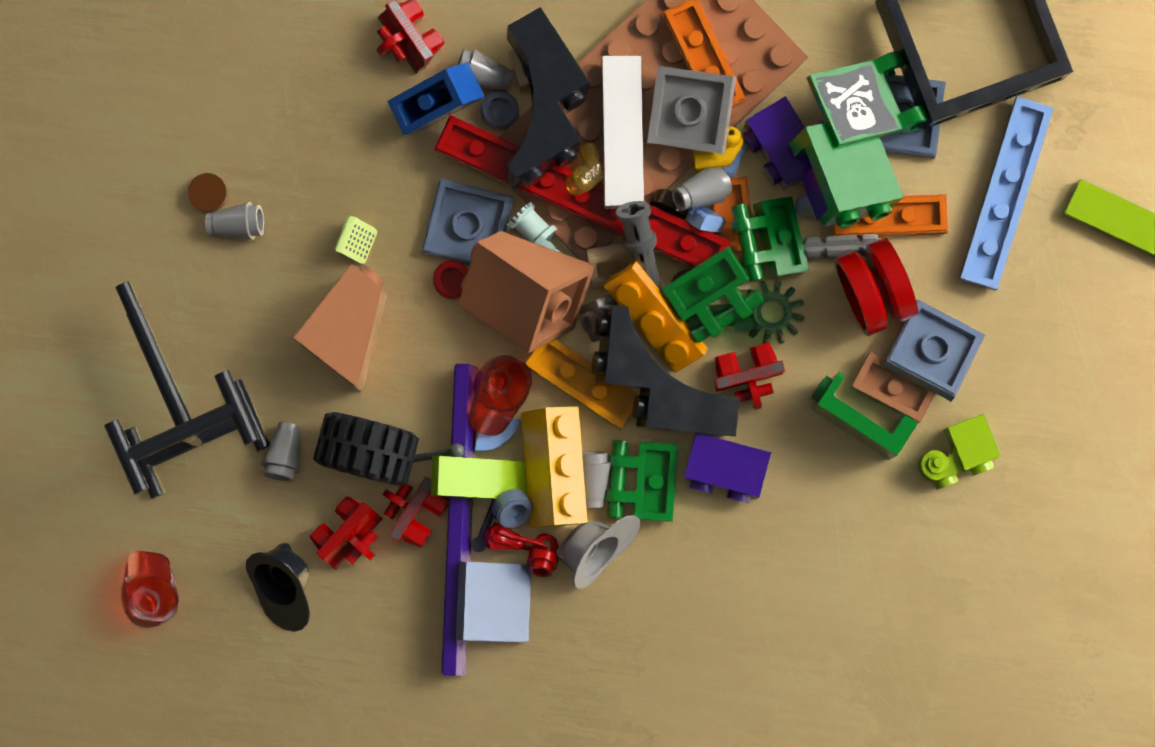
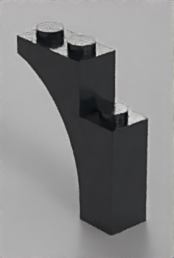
M541 7L509 24L507 28L506 39L523 66L532 100V119L528 133L517 154L507 165L506 178L513 189L523 184L525 187H530L539 182L545 176L544 172L555 165L558 168H563L572 163L578 157L577 153L580 151L582 141L562 109L565 108L567 111H571L584 103L586 100L585 96L588 95L590 82Z
M617 305L603 306V313L599 312L596 319V335L600 336L599 352L595 351L593 354L592 374L596 375L595 383L640 388V394L635 396L632 409L633 417L637 418L636 426L736 436L740 398L703 392L671 376L659 366L642 345L631 321L629 308Z

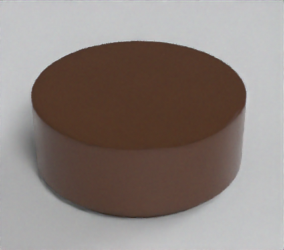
M203 173L191 181L188 188V196L195 208L202 212L212 213L224 206L227 201L228 190L220 177L212 173Z

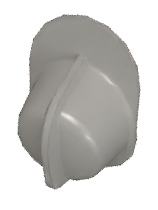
M635 515L626 516L611 526L598 521L587 522L571 531L558 548L557 555L574 572L573 584L575 587L582 589L590 585L603 569L631 544L640 528V519Z

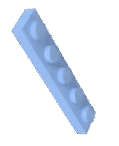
M1018 96L1015 98L959 280L993 291L998 289L1052 116L1053 107Z

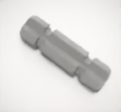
M862 234L861 238H857V235L826 236L825 239H820V236L805 238L803 245L807 259L820 258L821 255H826V258L838 257L850 251L862 253V256H865L866 245L879 239L876 234Z

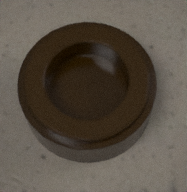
M666 189L656 190L650 201L651 206L682 220L685 219L689 209L679 210L673 202L672 191Z

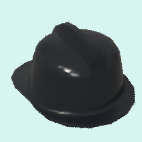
M281 543L267 553L258 552L251 554L246 560V571L253 583L265 614L275 625L284 630L296 632L304 629L309 623L310 609L304 593L309 582L310 573L307 564L300 556L293 552L288 543Z

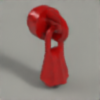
M496 522L489 529L485 530L483 539L488 549L529 551L527 565L530 567L529 572L538 577H550L552 572L557 569L559 561L557 550L559 545L554 536L543 533L533 540L504 528ZM544 540L550 542V551L547 550L546 544L542 543Z

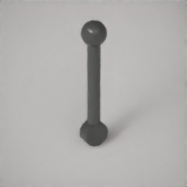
M455 443L449 449L416 454L413 463L431 460L432 456L462 457L465 450L461 444Z
M492 499L478 537L472 540L471 546L476 552H482L486 548L483 535L485 530L490 528L493 520L492 505L495 499Z

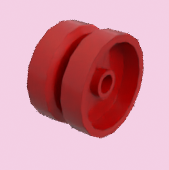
M884 237L866 245V262L855 251H850L834 259L837 275L845 297L865 335L870 336L886 329L888 321L886 310L894 320L900 323L918 316L917 300L908 274L888 238Z

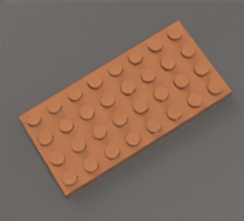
M646 0L578 63L590 82L588 95L585 96V102L571 111H567L565 108L562 109L582 139L580 151L577 153L578 157L565 167L604 184L602 56H641L644 202H647L649 205L655 191L658 189L668 190L694 166L693 152H700V150L647 143L658 66L688 70L664 21L662 12L687 0ZM699 0L746 98V102L733 107L731 110L729 126L736 127L808 59V56L754 0ZM532 106L499 137L521 146L531 123ZM510 186L526 204L532 202L535 205L534 211L549 226L554 225L558 229L555 235L579 260L588 263L586 249L608 246L619 236L612 231L517 188L513 189Z

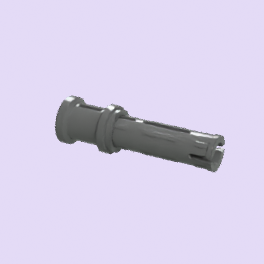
M644 201L625 203L616 210L617 220L622 222L625 235L622 240L623 247L631 254L632 262L637 261L645 272L647 271V275L662 292L653 250L657 243L656 233L651 230L648 218L651 214L650 205Z

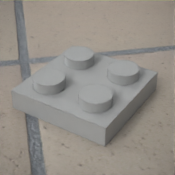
M658 66L647 143L725 154L736 77Z

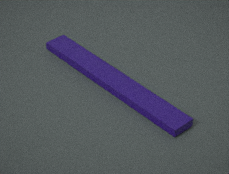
M456 364L454 366L451 446L455 443L461 444L465 450L462 457L475 458L478 367L471 364ZM449 497L441 669V673L445 676H466L467 640H456L459 561L470 562L473 498Z

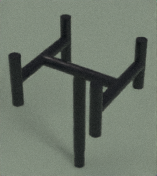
M130 281L116 286V291L127 313L126 316L175 424V427L142 441L136 426L124 431L119 419L104 425L134 495L146 490L151 499L164 495L165 491L154 466L237 429L245 446L253 443L257 452L268 448L270 445L269 439L242 379L233 381L229 370L214 376L226 404L191 419Z

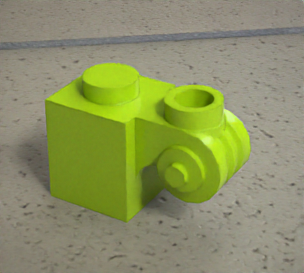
M983 413L943 429L951 448L950 453L946 457L941 451H929L920 458L918 467L921 475L927 480L932 481L937 490L958 482L956 474L970 469L972 476L994 468L992 460L1001 457L985 414Z

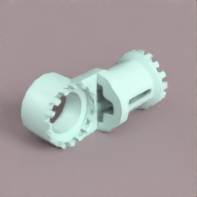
M529 202L520 210L522 214L520 212L517 213L519 217L514 216L507 224L510 230H517L527 241L560 252L549 242L558 229L554 225L549 226L534 211L535 205L532 202Z

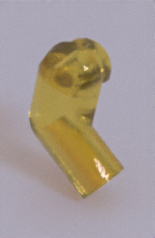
M587 143L580 147L579 153L582 164L566 180V187L573 195L578 196L583 192H588L603 178L604 171L598 147L594 143Z

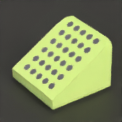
M349 215L346 218L334 249L339 256L359 264H364L377 235V230L358 218Z

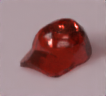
M498 355L486 361L474 378L472 386L474 398L469 413V425L473 430L485 435H498L505 431L530 392L532 374L526 363L511 355Z
M131 551L126 559L121 586V604L125 615L131 623L141 628H155L172 619L178 609L179 596L169 559L162 554L148 551Z

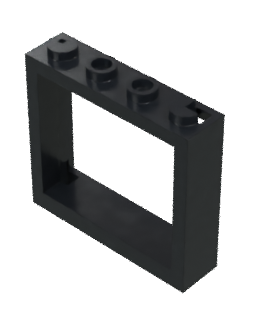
M905 0L875 1L893 51H900L905 65L900 69L915 107L923 105L929 117L927 122L922 123L924 130L1059 82L1074 72L1046 0H1024L1049 64L938 104L899 5V2Z

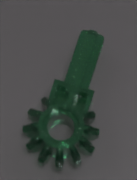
M780 280L775 281L773 292H769L766 282L761 281L759 282V290L764 303L752 309L753 314L744 320L740 317L726 327H733L734 334L749 333L748 336L751 339L755 338L761 330L765 332L762 344L770 342L771 333H775L776 341L781 345L785 343L783 329L793 337L797 335L798 330L789 321L796 323L804 321L805 317L802 314L792 313V310L801 308L804 303L803 300H795L790 303L788 299L796 291L793 287L788 288L784 295L779 293L782 286ZM748 289V291L746 292V295L749 294L750 292H752L753 290H752V289ZM767 303H775L782 309L783 316L778 322H767L761 315V308ZM731 304L708 306L713 314H717ZM697 314L685 320L692 329L702 323Z

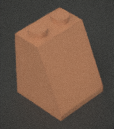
M502 231L485 239H480L474 245L471 251L472 261L468 274L464 277L461 284L462 293L458 306L527 353L574 330L595 268L593 265Z
M351 264L293 338L357 390L361 391L366 384L387 295L382 288L384 282L379 275L366 265H363L359 270Z

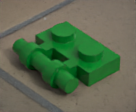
M792 196L763 200L753 204L755 217L749 218L746 204L732 207L735 220L731 223L734 235H738L742 251V256H739L742 267L746 268L747 275L750 278L749 282L764 279L761 269L763 264H767L770 279L798 275L809 271ZM759 230L763 251L757 252L753 231Z
M730 246L662 288L682 321H685L694 314L698 315L702 323L691 330L698 343L710 336L713 338L719 336L724 332V327L740 317L744 320L753 314L752 309L764 303V299L757 289L743 296L737 288L750 278ZM726 295L731 305L719 313L713 314L708 305Z
M613 440L612 455L607 457V461L611 462L609 490H606L604 501L608 502L607 517L622 518L623 503L635 504L634 515L640 520L673 522L678 444L640 441L639 456L635 457L627 456L628 441ZM626 468L637 469L636 492L624 491Z

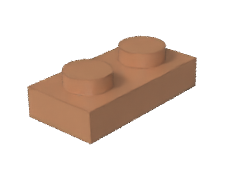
M869 352L851 388L920 423L936 393L884 367L885 360Z

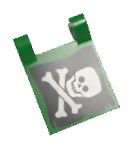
M900 51L887 53L871 61L810 74L807 77V81L836 147L897 132L911 133L920 128L919 123L929 120L923 105L913 107L901 113L886 81V78L896 74L894 69L905 65Z

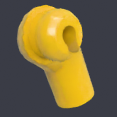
M729 126L725 154L707 151L693 152L695 171H702L708 166L713 168L730 166L743 145L740 130Z

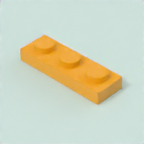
M637 261L607 279L604 288L619 306L629 308L632 322L675 373L705 355L708 349L703 342L698 343L691 333L692 328L686 321H682L674 306Z
M556 339L535 349L525 363L527 368L620 430L633 413V401L635 396L638 395L627 386L595 383L596 375L592 374V363Z

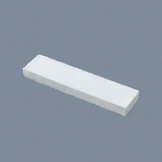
M602 56L604 209H617L628 202L644 201L641 56Z

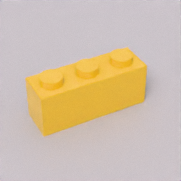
M548 407L521 412L527 497L533 505V510L529 517L530 528L587 523L579 408Z

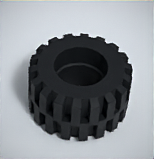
M338 412L326 413L313 460L320 466L396 486L408 484L419 438L410 431Z

